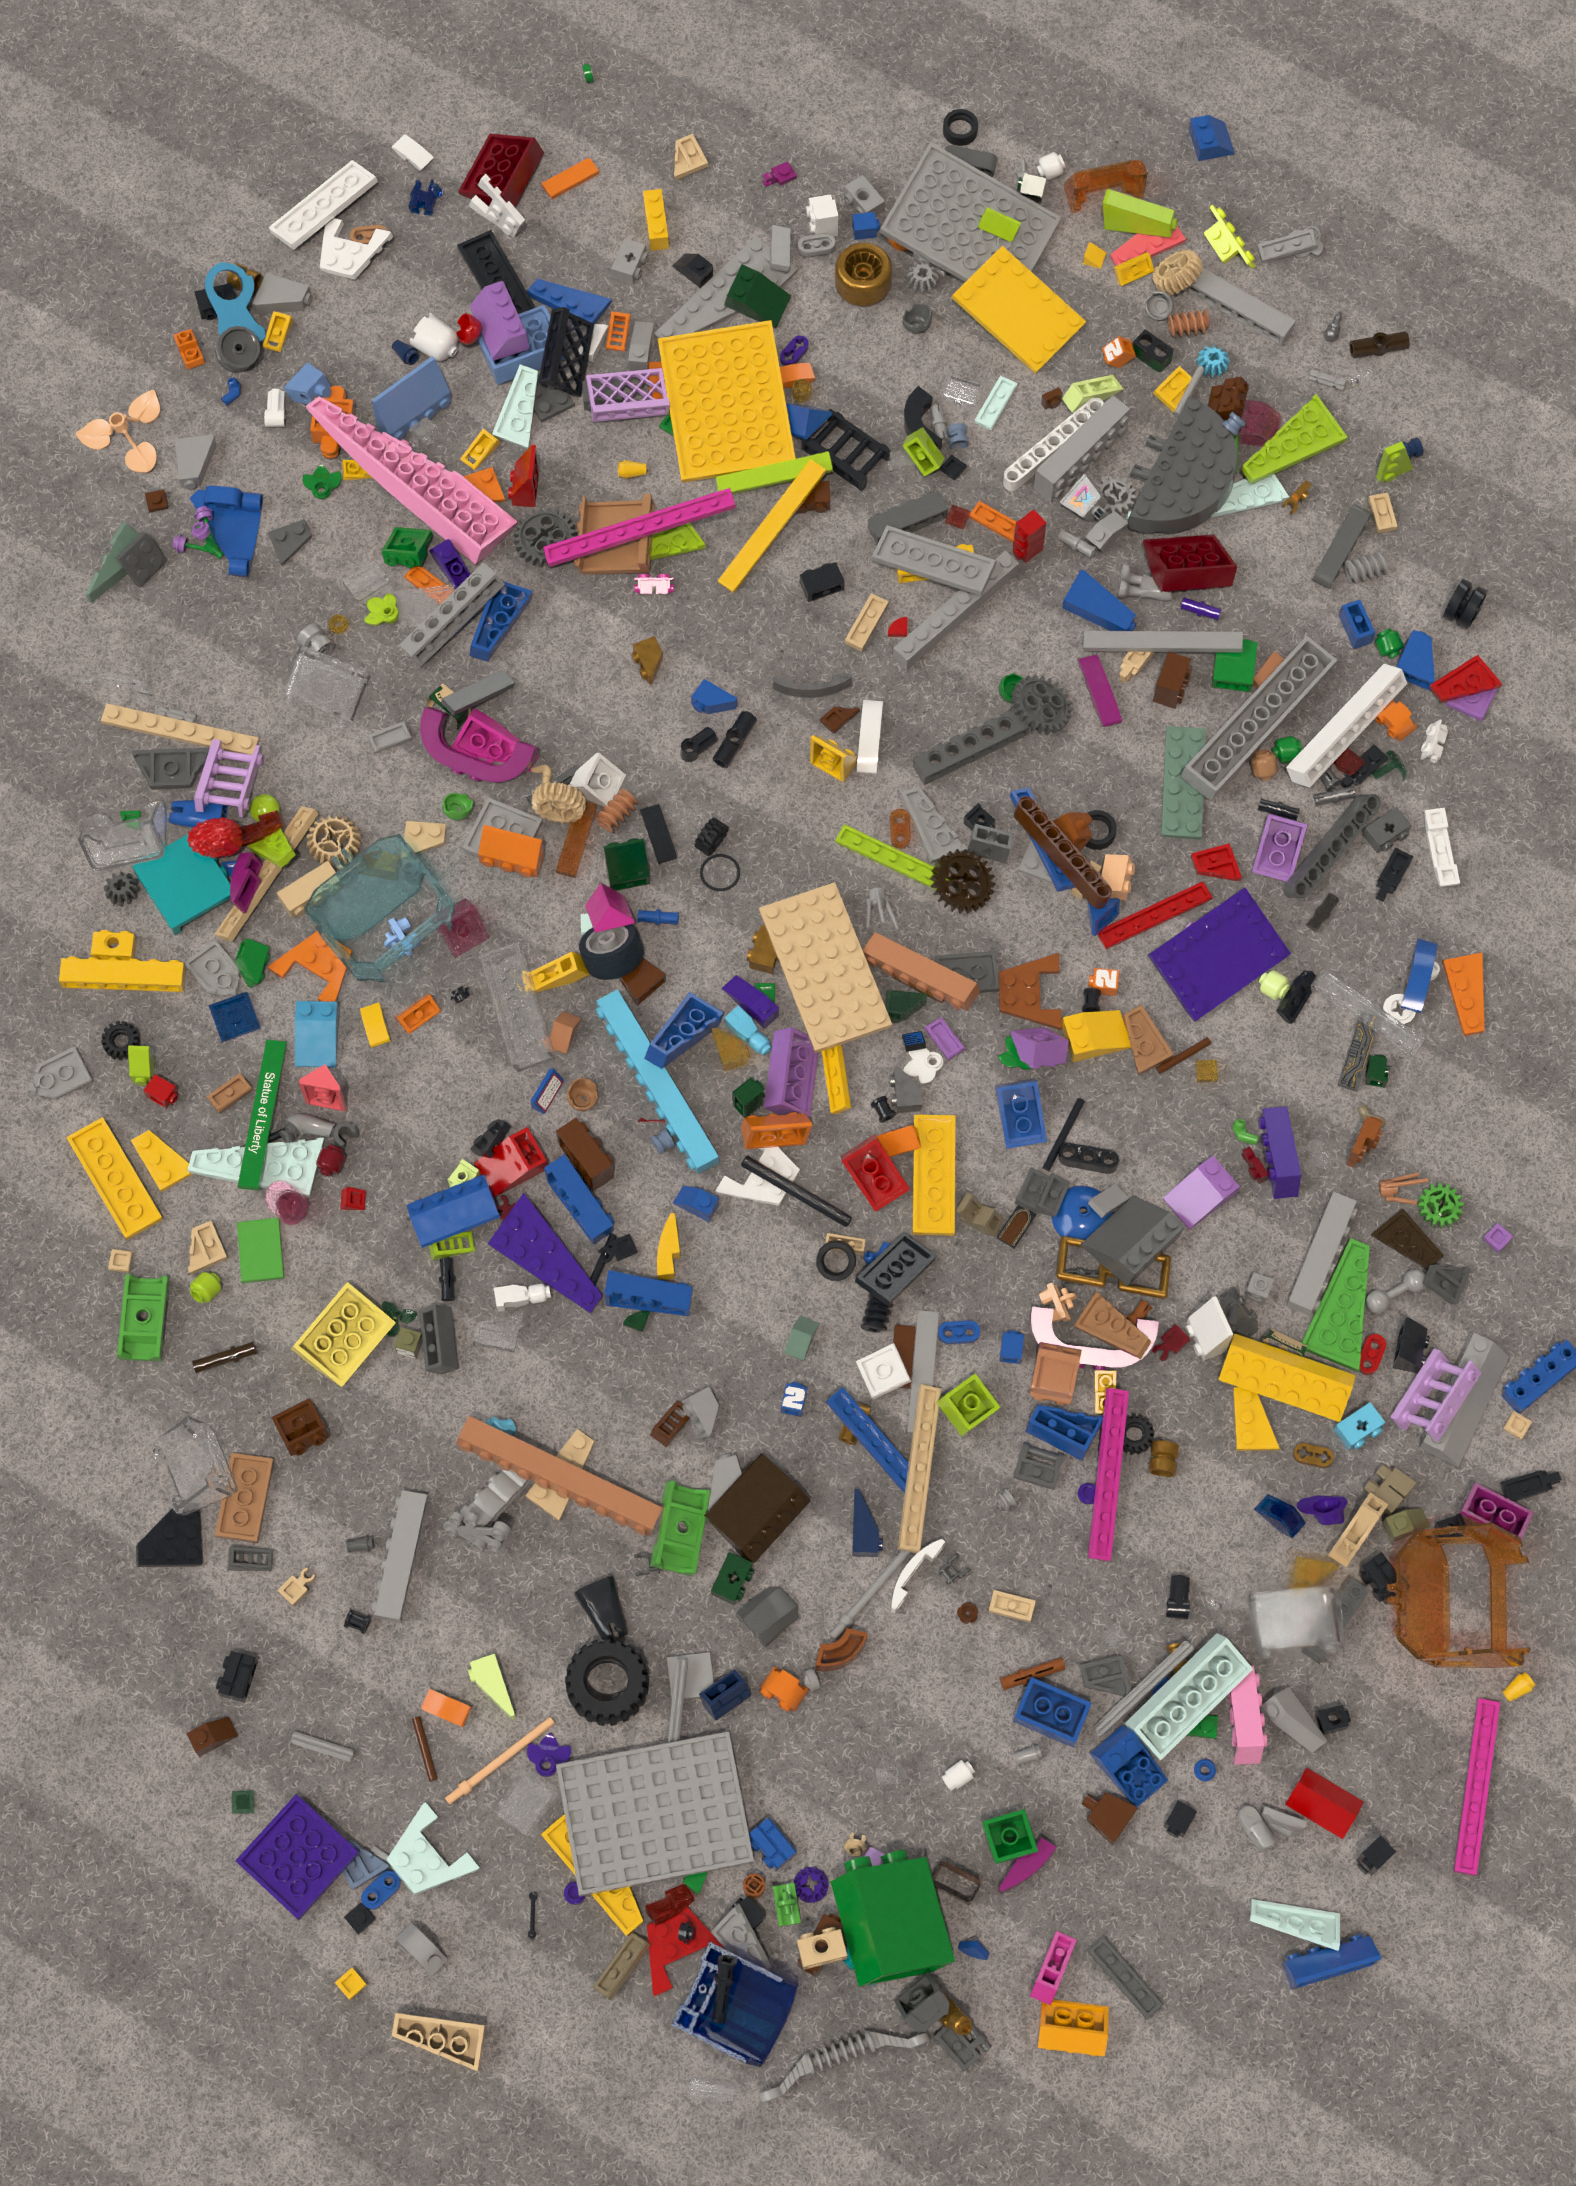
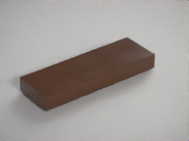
M895 1325L893 1343L911 1379L916 1327ZM911 1382L899 1388L910 1389Z

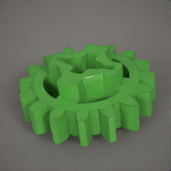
M1438 1183L1437 1188L1431 1184L1429 1190L1424 1189L1423 1195H1420L1418 1199L1421 1203L1418 1204L1417 1208L1422 1209L1419 1216H1426L1424 1222L1431 1221V1227L1439 1224L1440 1229H1442L1445 1223L1448 1227H1451L1452 1221L1456 1223L1459 1219L1458 1216H1461L1463 1213L1461 1208H1463L1464 1203L1459 1202L1462 1196L1455 1195L1456 1188L1452 1191L1449 1190V1184L1445 1188L1442 1187L1441 1183ZM1443 1199L1442 1208L1440 1209V1211H1438L1439 1203Z

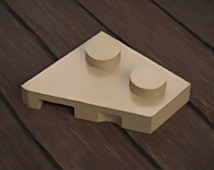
M693 134L676 140L675 180L708 167V162Z
M406 821L402 859L409 858V856L419 852H426L430 848L444 845L446 824Z
M212 1221L192 1228L190 1265L188 1266L190 1275L228 1259Z

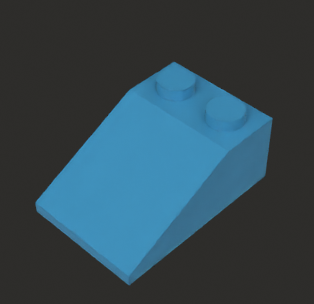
M296 1001L295 1067H321L324 1064L327 1067H336L339 1007L337 1002Z

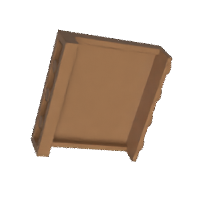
M643 494V500L588 502L586 497L582 496V504H579L581 519L577 523L578 533L582 535L652 513L655 509V502L651 494ZM652 535L574 559L575 567L578 568L580 574L590 575L649 573Z

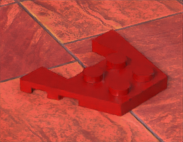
M688 1907L647 1925L654 1997L673 1989L664 1966L703 1948H707L715 1969L719 1967L717 1963L719 1956L731 1955ZM690 1921L693 1923V1927H696V1936L689 1944H684L683 1941L678 1939L679 1927L681 1923Z

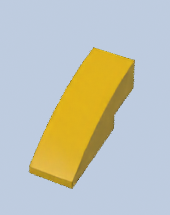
M671 1213L660 1237L657 1253L658 1280L675 1279L672 1259L680 1258L675 1213Z

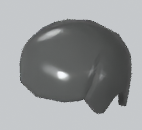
M914 304L910 311L905 310L902 320L903 325L913 333L927 330L932 321L931 309L924 304Z

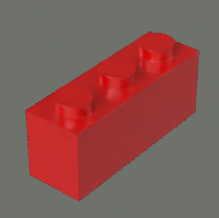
M1034 509L1017 521L1015 526L1013 554L1018 560L1022 559L1025 563L1040 553L1044 546L1047 522Z

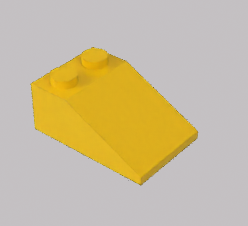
M812 735L810 738V763L844 783L856 766L857 757L852 751L844 750L831 739L827 740L824 737Z
M1120 1010L1082 1012L1063 1017L1062 1030L1065 1038L1069 1040L1068 1049L1073 1062L1131 1048Z

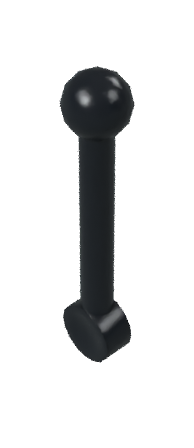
M536 1892L529 1894L531 1914L528 1937L530 1939L536 1937V1932L534 1931L535 1900L538 1898Z

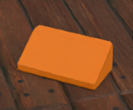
M426 994L396 1015L395 1019L409 1035L441 1012L432 996Z
M913 1125L877 1136L890 1157L921 1148L918 1128Z

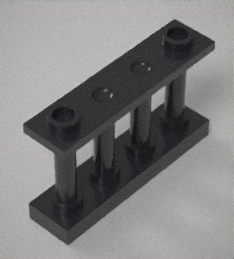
M829 409L828 411L832 413L828 418L830 422L815 438L802 439L801 449L809 455L829 451L833 472L860 491H863L867 486L866 475L881 458L889 462L891 451L888 446L883 443L880 444L846 420L841 413ZM837 426L845 433L830 449L821 446L820 443ZM851 437L860 442L845 460H841L835 455ZM867 447L875 453L861 470L851 467V464Z

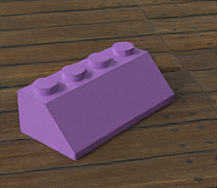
M500 281L485 286L471 303L470 309L473 316L481 322V334L492 360L528 350L529 344L525 329L504 282Z
M792 1027L774 1031L764 1108L783 1115L792 1112L798 1114L805 1113L809 1118L818 1053L814 1052L808 1035Z

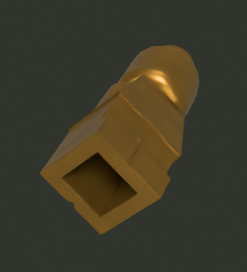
M944 1993L950 2003L948 2015H944L938 2021L945 2028H951L958 2035H968L972 2030L971 2019Z

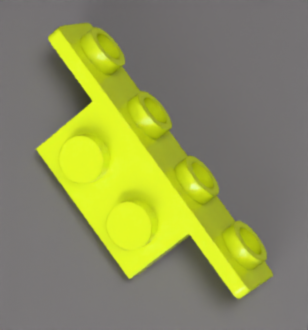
M1211 205L1210 209L1218 222L1206 230L1204 235L1222 262L1226 263L1240 253L1247 265L1255 268L1254 256L1249 250L1246 252L1243 247L1245 246L1244 241L1240 236L1236 237L1234 234L1236 229L1230 222L1227 223L1224 211L1220 207L1217 209Z

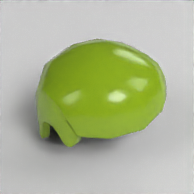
M261 794L256 796L250 804L251 817L260 824L272 823L280 814V804L271 795Z

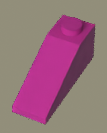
M1056 1931L1030 1997L1051 2005L1077 1941L1076 1939Z

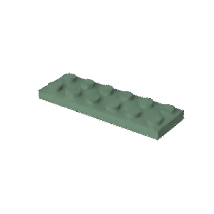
M1166 726L1161 837L1198 840L1202 838L1203 795L1182 779L1181 775L1185 766L1205 746L1206 728Z

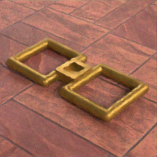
M1067 1236L1061 1237L1057 1279L1102 1288L1106 1285L1107 1276L1117 1278L1101 1263L1099 1265L1098 1278L1066 1273L1068 1245L1083 1248L1081 1244L1085 1240ZM1161 1254L1155 1260L1162 1263L1160 1290L1131 1284L1127 1287L1120 1280L1118 1289L1123 1292L1166 1299L1168 1296L1171 1257Z

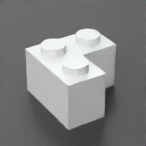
M831 195L809 198L806 214L807 218L810 217L811 221L809 222L810 232L815 235L827 233L833 237L838 236V212L835 200H832Z

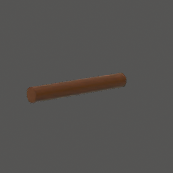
M1206 1037L1157 1066L1156 1070L1159 1074L1167 1071L1211 1045V1041Z
M420 1716L412 1718L429 1782L438 1780Z

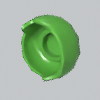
M449 793L443 799L442 810L448 818L459 821L466 819L471 814L473 800H470L466 793Z

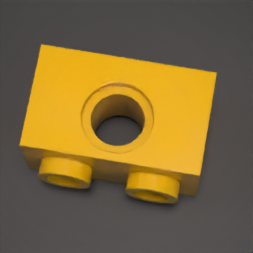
M100 930V932H93L91 956L100 960L118 958L128 961L129 959H135L136 937L129 931L113 933L109 930ZM114 943L119 944L116 948H110Z

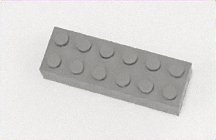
M1112 395L1036 470L1034 489L1050 502L1055 498L1059 499L1064 494V489L1067 486L1071 487L1075 484L1080 473L1085 474L1090 468V464L1093 461L1097 462L1101 458L1103 451L1106 448L1110 449L1114 445L1115 439L1118 436L1122 437L1127 432L1130 408Z

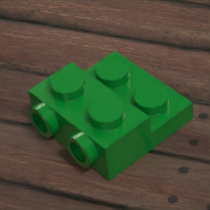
M395 527L381 550L384 563H387L389 566L405 565L408 568L421 566L427 556L426 547L433 537L432 531Z

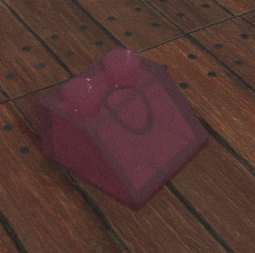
M1246 399L1242 419L1247 424L1240 429L1239 444L1263 447L1280 429L1282 415L1265 402Z
M466 898L431 917L435 928L454 958L490 938L473 904Z

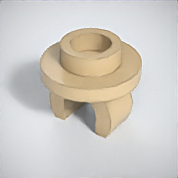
M851 1832L849 1840L845 1842L844 1849L851 1856H861L866 1852V1836L862 1835L861 1840L854 1839V1833Z

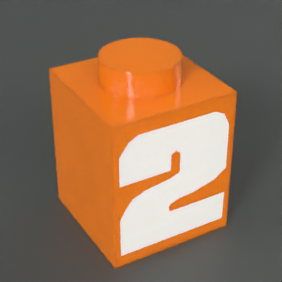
M1120 336L1102 348L1105 362L1116 368L1122 367L1136 357L1131 340Z
M1094 968L1093 975H1089L1088 987L1099 989L1101 995L1116 996L1119 970Z

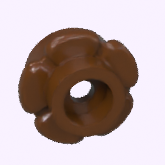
M963 1603L957 1610V1616L960 1617V1621L964 1624L973 1623L978 1618L977 1607L970 1603Z

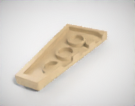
M577 1429L556 1457L583 1469L595 1442ZM536 1482L525 1495L526 1498L559 1522L570 1499L558 1496L555 1491L549 1488L543 1489Z

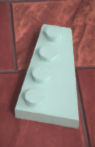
M1275 474L1254 484H1251L1245 478L1234 483L1227 501L1218 512L1215 511L1211 515V518L1285 502L1289 499V496Z
M1255 1899L1251 1900L1250 1921L1339 1951L1340 1913Z

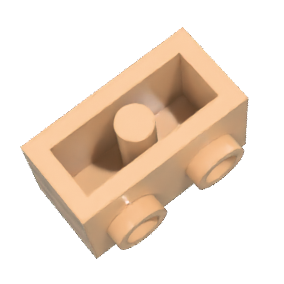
M1105 855L1101 876L1112 888L1110 899L1118 898L1126 901L1127 894L1131 892L1130 880L1131 875L1135 873V864L1132 863L1129 855Z

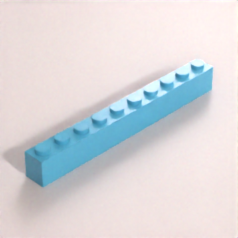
M618 989L596 1000V1014L600 1020L604 1019L607 1023L605 1028L610 1036L614 1035L616 1038L615 1045L620 1053H625L627 1057L625 1059L626 1064L630 1070L634 1068L637 1073L635 1078L640 1086L644 1085L647 1090L645 1092L647 1099L650 1103L654 1102L657 1106L655 1111L660 1120L664 1119L667 1125L665 1128L671 1137L674 1135L678 1141L675 1144L681 1154L684 1152L687 1156L686 1163L690 1170H695L699 1174L718 1164V1154L666 1068L660 1069L644 1059L650 1042Z

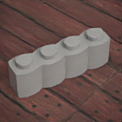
M503 1470L499 1474L495 1473L488 1481L489 1486L484 1490L480 1489L474 1496V1502L470 1505L466 1504L459 1514L465 1519L468 1513H473L479 1517L475 1527L489 1528L532 1480H524L511 1470ZM463 1519V1521H462L461 1523L465 1526L466 1523H465V1521H464V1519Z

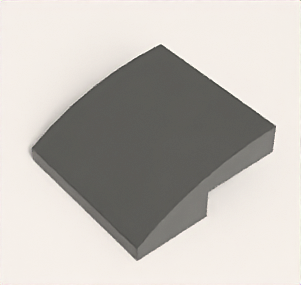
M1031 1167L1027 1172L1015 1204L1040 1214L1055 1217L1070 1182L1053 1173L1048 1176Z

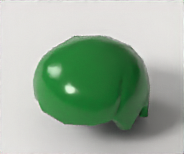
M1012 673L1001 679L998 686L999 695L1007 703H1014L1010 701L1013 697L1011 693L1016 684L1023 678L1022 676Z

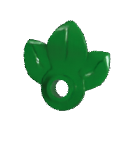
M319 465L313 475H303V485L312 491L315 498L325 499L329 497L331 490L339 486L341 473L337 471L330 474L323 465ZM321 488L325 489L323 492H318Z
M1007 1036L1005 1040L1007 1052L998 1056L999 1061L1009 1068L1032 1069L1027 1063L1020 1060L1012 1036Z

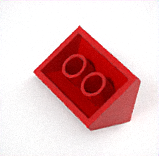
M1306 1767L1285 1805L1343 1840L1364 1801Z

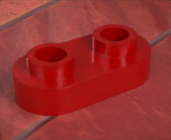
M1372 1334L1364 1343L1359 1372L1364 1375L1374 1374L1379 1367L1386 1349V1341L1381 1335ZM1376 1343L1378 1349H1373L1371 1344ZM1364 1362H1369L1371 1367L1366 1368Z

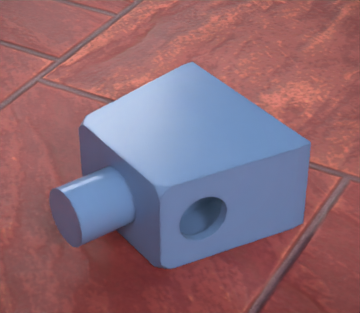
M306 363L283 387L292 401L309 404L315 397L319 396L328 398L331 394V385L325 375L309 363Z

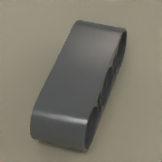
M954 145L945 147V151L991 177L994 176L998 161L996 155Z

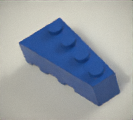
M504 582L505 585L485 605L470 646L469 656L486 662L491 659L530 603L532 598L531 590Z
M689 992L649 1044L644 1059L663 1069L714 1031L720 1025L724 1012Z
M565 1154L544 1168L547 1183L593 1245L614 1231V1220L609 1213L605 1214L602 1210L601 1202L597 1197L594 1198L589 1186L581 1179L576 1168L570 1163Z
M608 1270L605 1288L606 1306L681 1316L690 1315L693 1289L688 1284H675Z

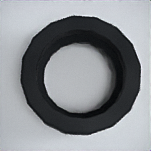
M956 109L949 112L944 118L943 135L949 143L956 146H964L972 143L977 137L978 120L972 112L965 109ZM963 120L971 125V131L966 134H956L949 127L952 122Z
M1102 810L1088 812L1092 821L1100 820L1108 825L1109 834L1101 840L1091 838L1085 846L1092 850H1102L1109 847L1116 837L1117 825L1114 818Z
M833 1240L824 1244L816 1257V1266L819 1273L831 1281H841L849 1277L856 1266L854 1249L848 1243L839 1240ZM834 1248L843 1250L849 1259L847 1268L839 1273L829 1271L824 1264L825 1254Z

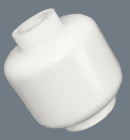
M1055 152L1039 159L1040 165L1037 166L1040 176H1045L1047 180L1063 175L1066 168L1061 155H1057Z

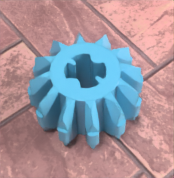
M1213 345L1212 348L1206 346L1204 350L1199 352L1196 363L1204 367V376L1209 373L1211 378L1214 377V374L1220 378L1222 372L1225 373L1227 371L1230 360L1227 352H1223L1222 347L1216 349L1215 345Z

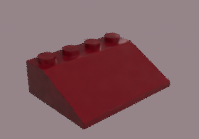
M490 133L458 193L470 199L476 195L487 206H490L492 198L478 186L480 179L486 174L490 178L489 183L493 188L498 187L501 191L500 196L506 203L510 201L515 207L540 162L544 151L534 137Z
M1214 534L1143 539V546L1153 580L1161 592L1233 586L1237 565Z

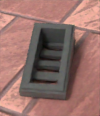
M230 1546L228 1549L227 1570L272 1571L273 1549ZM235 1554H239V1563H235ZM244 1554H248L247 1564L243 1563ZM253 1554H257L256 1564H252ZM262 1554H266L265 1565H261Z

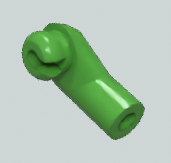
M1243 1119L1235 1120L1232 1128L1237 1139L1256 1145L1259 1135L1248 1133Z

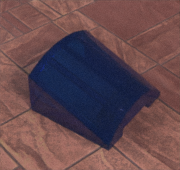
M709 1942L700 1960L702 1966L685 2004H680L671 2025L746 2064L761 2067L787 2021L799 1983ZM721 1955H731L737 1959V1966L734 1967L733 1972L735 1981L730 1986L726 2022L718 2024L711 2020L717 1983L715 1982V1974L718 1973L719 1967L717 1959Z

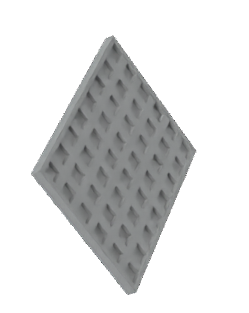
M729 1731L556 1764L579 1897L754 1863Z

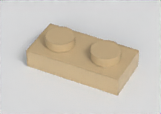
M1388 493L1369 496L1368 502L1377 533L1397 530L1398 526Z
M994 1590L988 1612L1030 1623L1036 1601Z

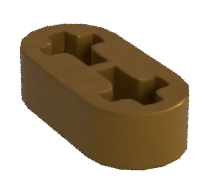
M1301 1443L1293 1451L1295 1461L1318 1468H1328L1334 1460L1333 1452L1325 1447ZM1301 1449H1305V1453L1312 1454V1456L1306 1455L1304 1458H1300L1301 1455L1297 1451L1300 1452ZM1323 1453H1325L1326 1457L1330 1458V1460H1326L1325 1463H1322L1321 1458L1315 1457V1455L1321 1456Z

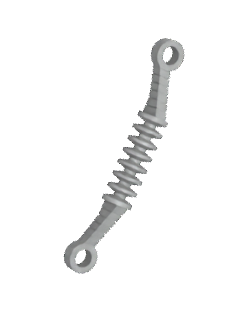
M866 2030L864 2039L859 2034H856V2042L849 2036L848 2045L839 2040V2048L834 2043H831V2051L822 2046V2054L814 2049V2057H811L806 2052L780 2087L759 2094L762 2103L783 2096L799 2077L810 2073L812 2075L815 2074V2066L824 2071L823 2063L832 2068V2060H835L840 2065V2057L843 2056L846 2062H848L850 2053L856 2059L858 2050L865 2056L866 2047L872 2053L875 2052V2049L883 2046L911 2049L930 2042L929 2033L926 2032L910 2039Z

